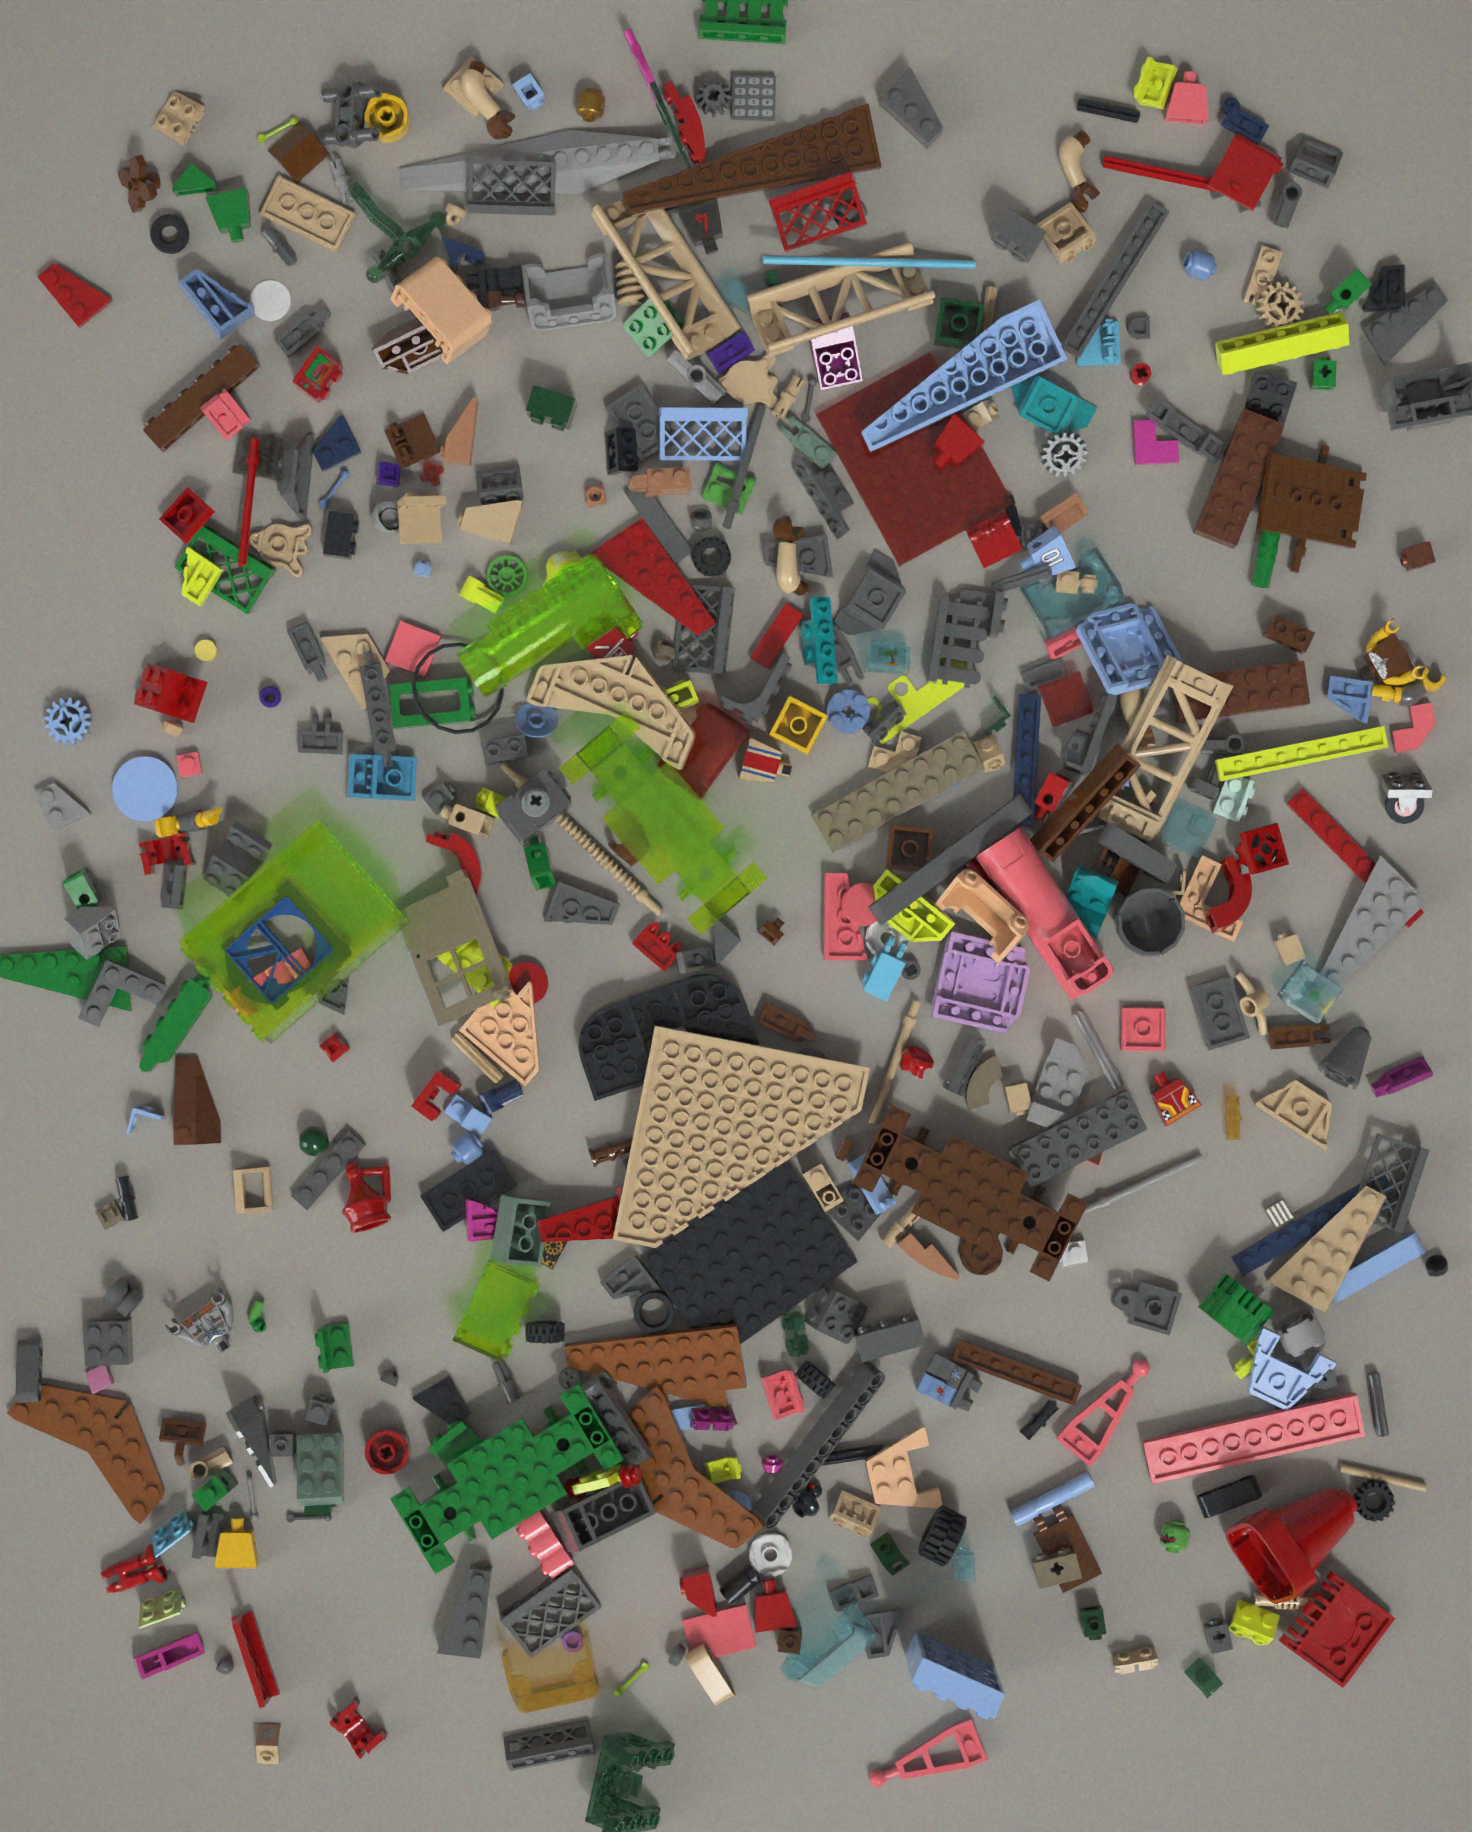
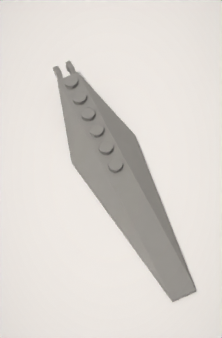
M567 130L400 168L402 190L468 192V159L556 162L555 194L579 195L645 166L660 162V160L675 158V151L659 153L660 146L673 145L675 138L657 139ZM473 164V174L480 180L488 170L482 164ZM486 164L490 169L494 166ZM498 165L493 170L500 180L510 173L504 165ZM517 165L508 166L513 170ZM522 165L514 171L522 181L532 173L526 166ZM530 166V167H531L533 170H535L538 166ZM542 166L536 172L544 182L551 176V166ZM491 173L482 181L489 191L499 183ZM513 174L503 182L511 192L521 184ZM535 175L525 182L533 193L542 185ZM473 178L474 186L477 183V181ZM551 180L547 183V185H548L550 188H551ZM480 184L473 190L476 193H487ZM500 185L493 193H508V191ZM523 185L515 192L517 194H531ZM544 186L536 194H551V192Z

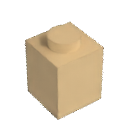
M1288 931L1277 935L1278 940L1273 941L1282 966L1306 958L1297 933L1291 934Z
M1027 1082L1004 1086L1009 1112H1015V1116L1027 1114V1109H1030L1032 1106Z

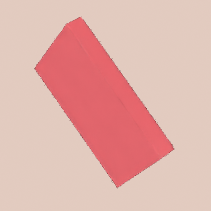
M746 1603L717 1610V1617H712L705 1613L682 1620L690 1651L704 1643L715 1658L756 1647Z

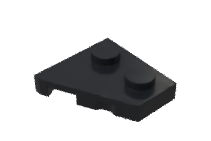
M1404 264L1382 266L1378 279L1370 290L1371 294L1367 302L1362 306L1363 312L1406 309V267Z
M450 1376L412 1397L415 1402L448 1424L456 1419L460 1421L471 1414Z

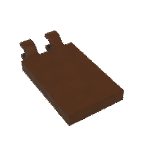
M1061 1505L1052 1508L1058 1521L1046 1526L1041 1514H1039L1038 1517L1033 1519L1039 1531L1033 1534L1043 1553L1054 1554L1057 1553L1058 1549L1064 1547L1074 1549L1076 1552L1082 1579L1059 1584L1062 1592L1065 1593L1101 1575L1102 1572L1072 1514L1066 1517ZM1057 1562L1054 1563V1571L1058 1570L1059 1564Z

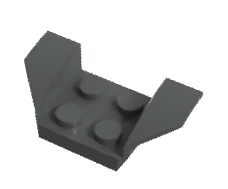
M875 550L866 565L868 570L847 606L840 609L833 621V625H836L839 630L849 636L885 629L906 593L904 586L901 584L894 561Z

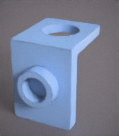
M144 1105L143 1108L134 1107L126 1133H133L138 1114L158 1120H163L165 1115L157 1113L156 1108Z

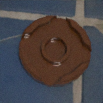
M967 1240L962 1242L960 1260L969 1272L976 1275H988L993 1273L1002 1262L1003 1249L998 1240H996L991 1252Z

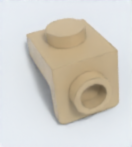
M990 399L980 402L962 414L965 422L974 432L1000 418L998 407Z
M993 734L973 742L986 773L996 771L1005 765L1003 753Z

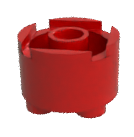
M391 1427L382 1428L376 1431L368 1440L364 1455L373 1471L382 1475H389L404 1467L410 1457L411 1445L409 1438L399 1429ZM387 1446L390 1447V1451L393 1452L390 1453L389 1456L385 1455L386 1451L383 1450Z

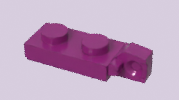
M1421 1056L1384 1072L1379 1081L1371 1084L1372 1092L1376 1098L1392 1094L1432 1077L1433 1072L1424 1057Z

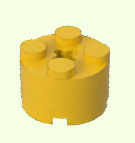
M382 93L381 97H374L369 101L364 115L365 122L368 128H378L380 135L378 140L380 142L393 143L399 141L409 132L410 115L402 99L394 95ZM388 115L391 120L386 121L385 116Z

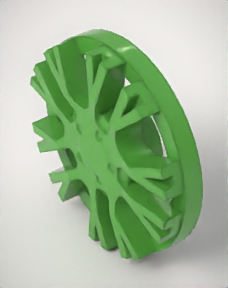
M510 555L500 556L489 565L487 569V582L490 588L501 596H513L525 587L527 570L518 558ZM504 559H508V567H504ZM512 560L518 563L514 569L510 567ZM500 562L502 569L497 570L494 565ZM523 569V572L515 574L516 570ZM491 571L498 572V576L490 574ZM524 576L523 582H517L516 577ZM498 578L499 582L493 586L491 579ZM513 582L519 586L518 589H515L512 585ZM501 583L504 584L501 591L497 590ZM510 585L512 592H505V587Z

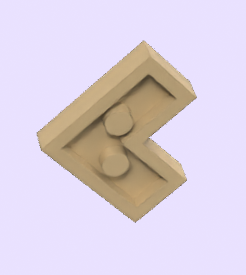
M901 731L895 752L874 746L868 767L882 772L892 770L917 756L922 737Z

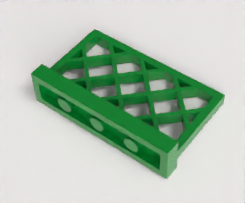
M204 524L192 537L187 547L196 550L195 543L200 538L205 541L207 551L200 554H208L210 561L214 563L212 552L220 551L224 554L226 563L218 564V566L227 565L229 578L217 580L216 588L213 587L211 592L244 613L249 614L268 581L277 570L248 552L247 565L242 566L244 574L233 577L230 564L238 563L240 546ZM186 549L175 566V569L183 574L184 567L182 565L188 556ZM256 574L263 578L259 587L251 588L250 575ZM245 577L248 589L237 592L234 579ZM230 580L233 593L224 594L221 592L219 583ZM249 593L250 602L247 607L239 603L237 594Z

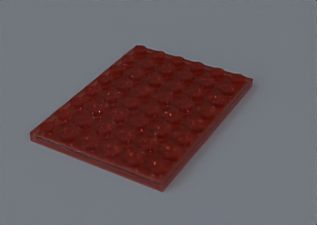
M930 352L816 414L820 425L899 567L1013 504L983 447L957 467L950 461L943 469H940L933 463L932 460L939 454L934 445L954 414L971 428L962 410L872 452L869 451L861 432L939 369Z

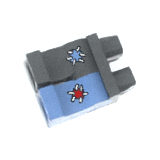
M935 1351L926 1368L928 1372H924L916 1391L928 1395L954 1409L958 1407L969 1411L973 1400L964 1396L967 1388L978 1393L983 1382L975 1377L974 1373ZM934 1375H937V1376L943 1378L945 1381H943V1380H941V1379L935 1377Z

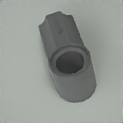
M1290 182L1280 192L1278 203L1270 221L1274 225L1283 228L1289 227L1298 201L1302 196V188L1299 184ZM1286 190H1294L1296 192V198H1288L1286 196Z
M1237 734L1208 735L1201 749V754L1235 755L1244 749L1245 741L1242 736ZM1230 739H1237L1239 741L1240 748L1238 750L1230 749Z

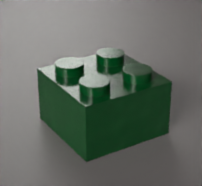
M941 297L933 345L963 349L980 335L984 304Z
M533 385L526 412L533 423L543 425L545 422L551 424V428L559 431H564V429L570 430L577 402L574 397Z

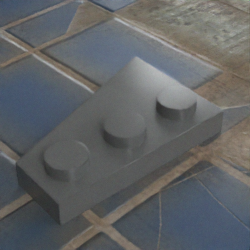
M827 535L801 538L793 542V544H796L798 572L833 578ZM782 541L763 544L766 566L777 568L779 542Z

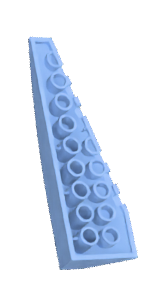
M1040 299L998 319L865 428L861 433L869 451L872 452L1066 361L1067 357Z

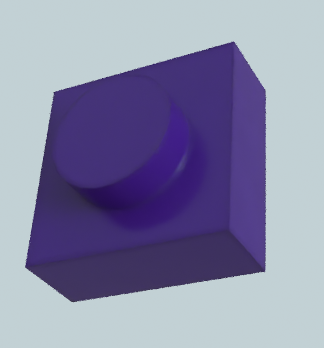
M383 461L377 463L376 484L395 488L400 486L401 468L399 464Z

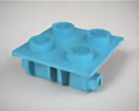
M1106 319L1100 324L1081 357L1077 358V367L1121 365L1119 321Z
M186 1509L181 1513L175 1514L169 1523L154 1531L151 1538L156 1558L194 1530L196 1523L192 1518L188 1519Z

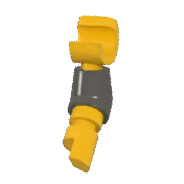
M1427 667L1421 673V676L1429 673ZM1446 674L1440 675L1437 683H1432L1425 677L1420 679V681L1416 680L1407 686L1402 685V687H1395V689H1392V686L1373 684L1372 696L1381 697V701L1387 702L1391 699L1393 702L1399 703L1400 706L1414 705L1427 691L1435 692L1439 690L1445 683Z
M217 807L206 811H191L178 815V819L176 815L158 818L154 822L156 834L159 838L179 834V829L181 832L204 830L208 826L218 823L219 815L223 809Z

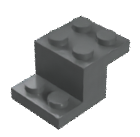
M235 821L225 841L212 855L203 879L211 886L224 892L228 897L240 902L249 884L262 870L273 844L238 821Z

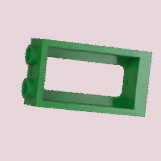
M467 677L416 682L417 693L447 690L459 691L460 710L426 714L438 725L472 722V717H476L475 704H471L470 695H474L473 682H469ZM412 682L389 685L392 726L394 729L433 726L421 714L402 715L401 695L413 694Z

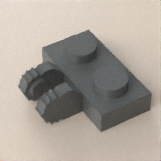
M313 714L312 731L299 730L298 752L342 755L343 732H331L332 715L326 716L325 732L318 731V714Z

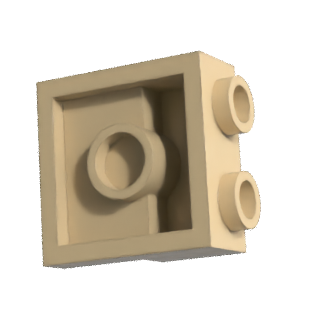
M1071 202L1036 224L1037 227L1046 232L1043 240L1059 264L1072 262L1078 252L1090 250L1096 241L1095 232Z

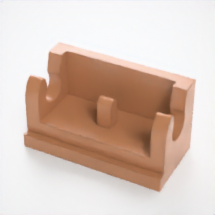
M1076 492L1040 516L1039 521L1043 523L1046 531L1056 525L1059 532L1062 533L1086 517L1088 510Z

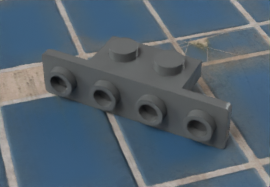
M805 457L799 459L792 466L795 475L800 479L807 494L811 497L819 513L828 524L830 531L837 539L843 537L850 531V528L840 512L854 504L853 500L832 467L815 474Z

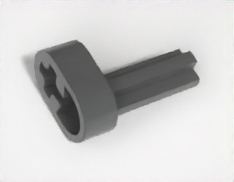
M1217 754L1215 760L1226 758V756ZM1215 760L1206 782L1192 778L1188 790L1207 799L1216 800L1220 790L1217 788L1220 781L1218 780Z

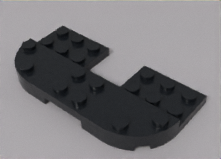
M714 974L692 975L605 1004L596 1009L587 1018L579 1036V1055L594 1101L644 1084L649 1055L643 1038L653 1035L655 1025L672 1029L684 1025L688 1032L760 1046L741 992L730 981Z

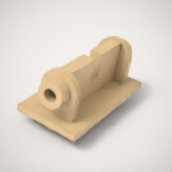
M1155 1646L1112 1654L1115 1673H1120V1675L1135 1672L1134 1665H1138L1139 1671L1155 1669L1156 1666H1159Z

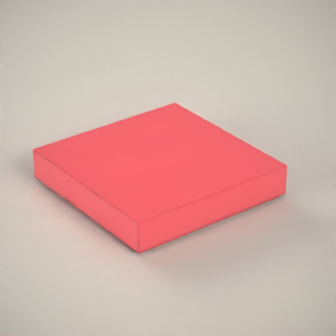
M400 621L385 662L415 673L416 666L426 653L438 647L441 636ZM435 653L430 655L424 662L418 675L427 676Z
M1121 1007V1050L1165 1051L1166 1008Z

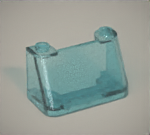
M1097 547L1083 552L1079 559V566L1071 570L1079 572V580L1083 579L1084 575L1097 576L1098 589L1095 590V594L1082 593L1080 587H1078L1077 595L1055 593L1057 578L1043 586L1039 581H1035L1020 587L1021 594L1047 641L1084 623L1093 612L1125 604L1122 586Z
M853 1602L843 1609L844 1613L834 1623L833 1630L840 1641L818 1660L811 1652L803 1655L790 1653L779 1669L789 1680L818 1688L873 1643L876 1637L875 1629Z

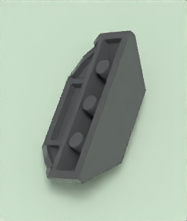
M307 432L284 451V457H280L279 461L282 477L278 478L277 491H280L282 498L302 521L307 520L315 441L313 432Z

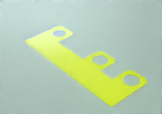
M940 658V661L945 666V659ZM954 660L951 661L950 667L967 670L968 662ZM900 676L888 685V690L907 715L904 716L900 724L895 725L888 732L883 740H879L881 745L964 687V683L948 681V685H944L942 680L937 679L936 684L928 683L916 691L906 676ZM898 682H904L908 686V692L903 696L897 695L894 691V687ZM875 697L867 699L868 704L873 703L878 708V713L875 716L880 720L883 719L879 714V711L883 709L879 701Z

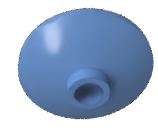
M531 703L522 706L515 715V724L518 730L524 735L534 738H541L552 734L559 722L558 714L552 707L535 706Z

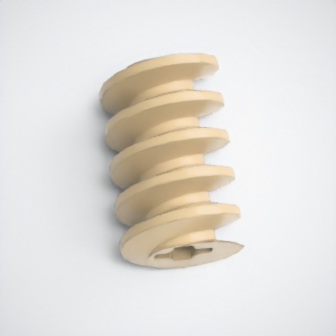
M625 260L618 261V264L615 265V270L620 271L616 273V278L620 281L616 283V287L620 288L617 291V296L622 297L617 300L618 305L627 307L643 305V303L638 302L639 299L644 298L643 294L638 293L643 288L641 285H637L638 280Z

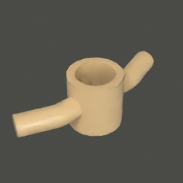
M1240 972L1235 977L1247 994L1241 999L1240 1008L1245 1015L1257 1017L1259 1034L1265 1035L1268 1031L1266 1016L1263 1010L1270 1004L1269 995L1263 989L1257 988L1254 990L1251 982L1243 972Z

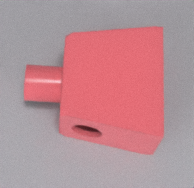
M1186 71L1184 72L1183 82H1175L1164 121L1200 125L1207 123L1206 85L1196 84V72Z

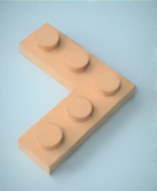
M1201 855L1179 903L1185 911L1186 921L1211 932L1204 914L1212 907L1205 905L1204 902L1222 864ZM1237 920L1230 927L1214 934L1234 942L1243 922Z

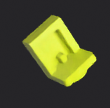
M482 788L476 796L474 807L500 818L496 814V806L504 801L506 797Z
M726 1456L704 1463L707 1478L714 1484L741 1478V1465L737 1457Z

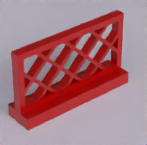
M851 172L769 200L785 252L867 225L856 186L857 182ZM852 189L854 197L850 204L840 200L844 191ZM826 197L835 200L830 211L820 207L822 200ZM838 202L848 206L843 218L833 214ZM810 204L814 206L809 218L799 214L803 205ZM818 209L827 213L822 225L813 221ZM851 209L859 212L861 221L850 223L846 220ZM790 211L794 214L789 225L781 221L779 213ZM797 216L807 220L802 232L792 228ZM831 216L841 220L838 228L835 230L826 228ZM810 223L820 227L817 236L810 237L805 234ZM790 230L800 234L796 243L788 245L786 237Z
M251 1610L233 1616L231 1620L260 1709L266 1707L271 1697L279 1695L280 1691L254 1611Z

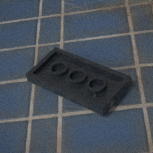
M492 1149L421 1194L420 1197L442 1232H445L466 1218L465 1199H471L487 1205L500 1197L501 1194H505L516 1187L517 1184L495 1149Z

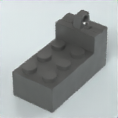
M619 1481L575 1502L565 1504L551 1511L550 1514L567 1552H580L656 1514L642 1481L639 1485H632L628 1488L624 1487Z

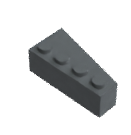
M470 1565L437 1654L481 1658L493 1567Z

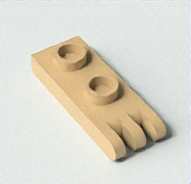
M1262 245L1243 302L1248 303L1250 295L1254 297L1251 304L1256 306L1257 299L1263 298L1260 293L1264 290L1267 291V286L1273 284L1283 252Z

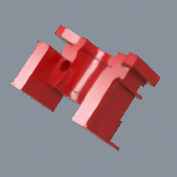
M184 832L163 839L138 843L140 848H145L146 850L145 853L139 854L141 855L144 875L156 874L155 865L180 859L184 860L185 866L195 865L196 863H192L188 847L191 843H185L184 839L189 837L188 833Z
M354 1697L352 1703L341 1713L337 1712L336 1717L338 1719L334 1716L329 1721V1724L348 1739L351 1748L361 1759L365 1754L364 1749L369 1754L373 1748L386 1739L387 1734L383 1729L375 1734L357 1713L356 1709L360 1702Z

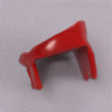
M910 1045L902 1052L901 1070L910 1071L914 1076L918 1075V1078L922 1079L924 1071L928 1068H933L934 1060L932 1056L923 1049Z

